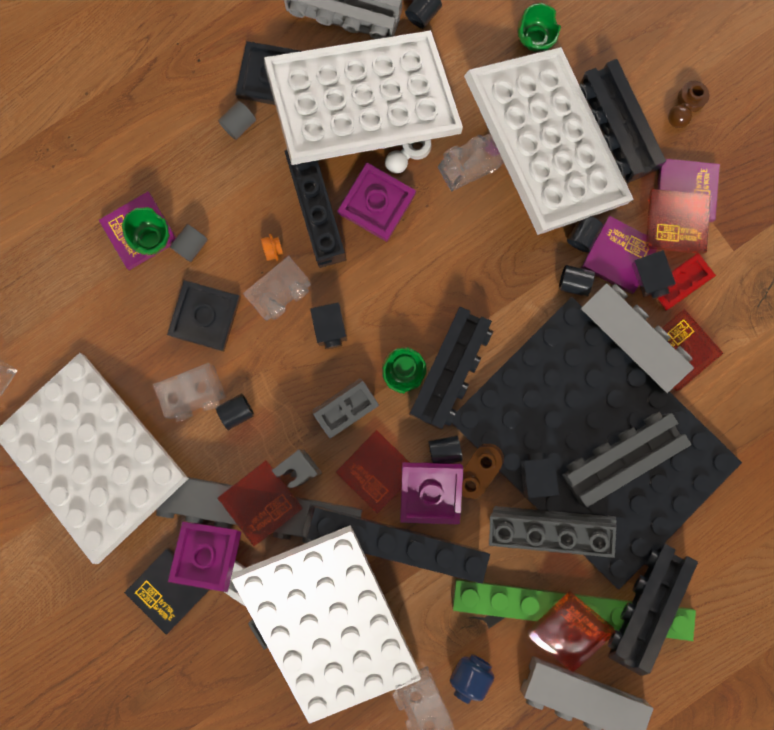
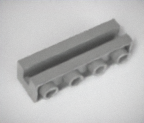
M284 0L286 11H289L293 16L313 18L323 25L334 24L343 27L344 30L350 33L361 32L368 34L373 39L393 37L402 13V0Z
M606 283L581 310L668 393L694 369L689 363L693 358L680 346L675 350L667 342L671 337L659 325L653 328L646 321L649 317L648 314L637 304L632 308L624 300L628 295L618 285L614 284L610 287Z
M532 656L529 664L530 674L528 679H524L520 689L524 698H526L527 704L543 710L544 706L554 709V713L557 716L568 721H572L573 717L584 721L583 725L591 730L647 729L654 708L646 700Z

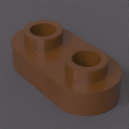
M483 444L475 451L463 470L462 495L464 497L476 499L484 494L504 462V455L499 447L494 444ZM489 457L492 460V465H485L482 458ZM467 481H473L476 484V488H469Z

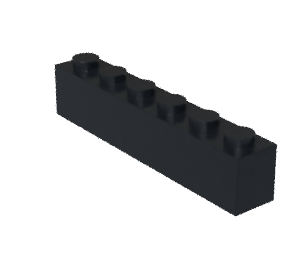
M313 504L309 506L302 530V535L307 539L315 540L351 525L364 554L483 584L490 554L481 549Z

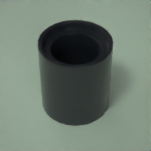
M414 0L406 9L405 14L412 24L420 29H424L442 8L441 0Z
M592 216L577 221L567 242L577 250L589 253L604 225Z
M565 265L559 282V290L588 297L593 286L595 272Z
M242 393L215 408L227 430L254 417L253 410Z
M458 435L428 441L432 463L452 464L463 461Z

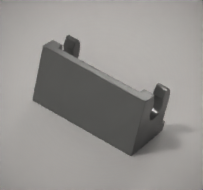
M359 378L313 409L312 412L328 437L332 438L378 407L379 404L363 380Z
M300 449L272 470L276 477L285 476L290 473L291 477H296L294 481L288 484L289 488L303 485L309 479L322 474L308 453Z

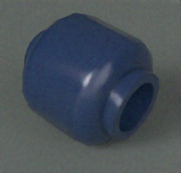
M471 654L470 657H462L449 680L455 689L454 696L467 704H470L471 700L483 701L494 682L495 676L491 671L493 666L474 654Z

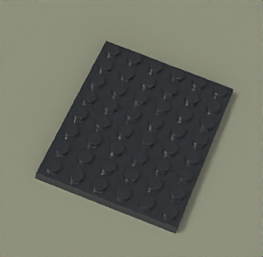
M571 297L456 412L451 424L476 449L483 444H494L499 447L504 455V462L499 472L523 496L520 461L528 460L527 454L546 453V458H555L559 495L526 498L537 510L616 517L615 558L583 556L616 589L620 590L644 565L646 559L650 558V551L652 549L657 551L742 462L670 392L666 393L581 310L582 306ZM660 411L661 415L668 413L674 415L679 423L675 425L680 434H685L692 445L589 507L580 506L562 474L569 471L566 467L567 465L579 458H583L586 461L594 456L592 451L606 442L610 446L620 440L619 434L631 427L638 430L646 425L643 420ZM485 457L492 464V460L489 457Z

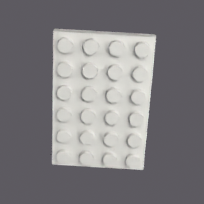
M431 30L264 57V65L291 165L452 136L462 132L463 126Z
M561 47L468 70L464 77L537 235L626 205L633 200L630 190Z
M81 353L76 355L0 426V444L92 564H99L189 479L93 364Z
M351 525L233 573L232 581L309 724L421 679L418 666Z

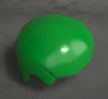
M534 3L523 12L517 25V33L522 45L528 50L544 52L556 44L561 25H558L556 22V10L544 3Z
M135 208L126 214L122 222L124 239L128 246L137 253L153 255L166 247L170 237L166 220L152 208Z
M409 347L392 350L382 363L383 379L390 389L404 394L407 391L418 388L426 375V362L418 351Z

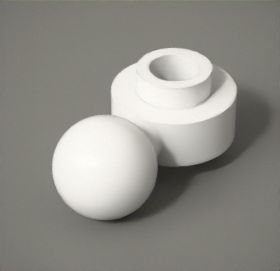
M431 139L419 141L423 145L418 150L412 148L414 143L403 144L401 151L395 150L390 152L385 159L387 169L392 173L398 174L407 168L409 158L415 160L425 158L431 151Z

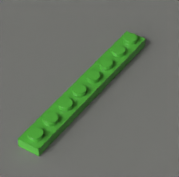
M456 579L452 609L459 612L581 627L578 624L582 622V627L586 626L585 628H591L587 624L590 621L598 627L596 629L619 631L624 621L620 619L622 610L628 602L632 603V601L485 582L481 584L469 580ZM569 601H571L577 607H579L584 613L587 614L585 617H587L588 619L583 621V619L581 618L585 614H583L580 611L576 616L573 615V617L570 619L574 623L572 624L562 614L565 615L567 612L570 611L575 612V609L577 608L572 603L567 604ZM679 607L666 638L693 641L696 610Z

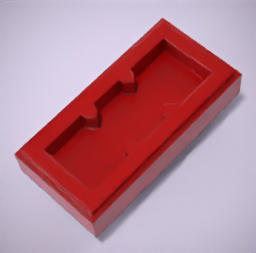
M696 253L671 271L676 284L669 288L670 294L656 299L664 310L667 311L714 278L716 274L702 256Z

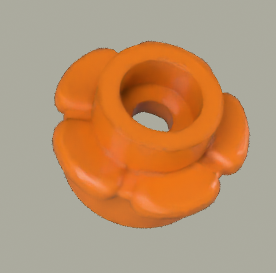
M269 233V237L261 239L267 261L273 259L278 261V255L283 254L279 238H273L272 234Z

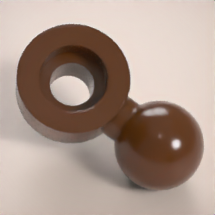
M690 81L679 91L677 97L679 105L673 107L668 114L669 123L673 127H686L692 119V112L701 110L708 102L710 97L709 90L703 83Z

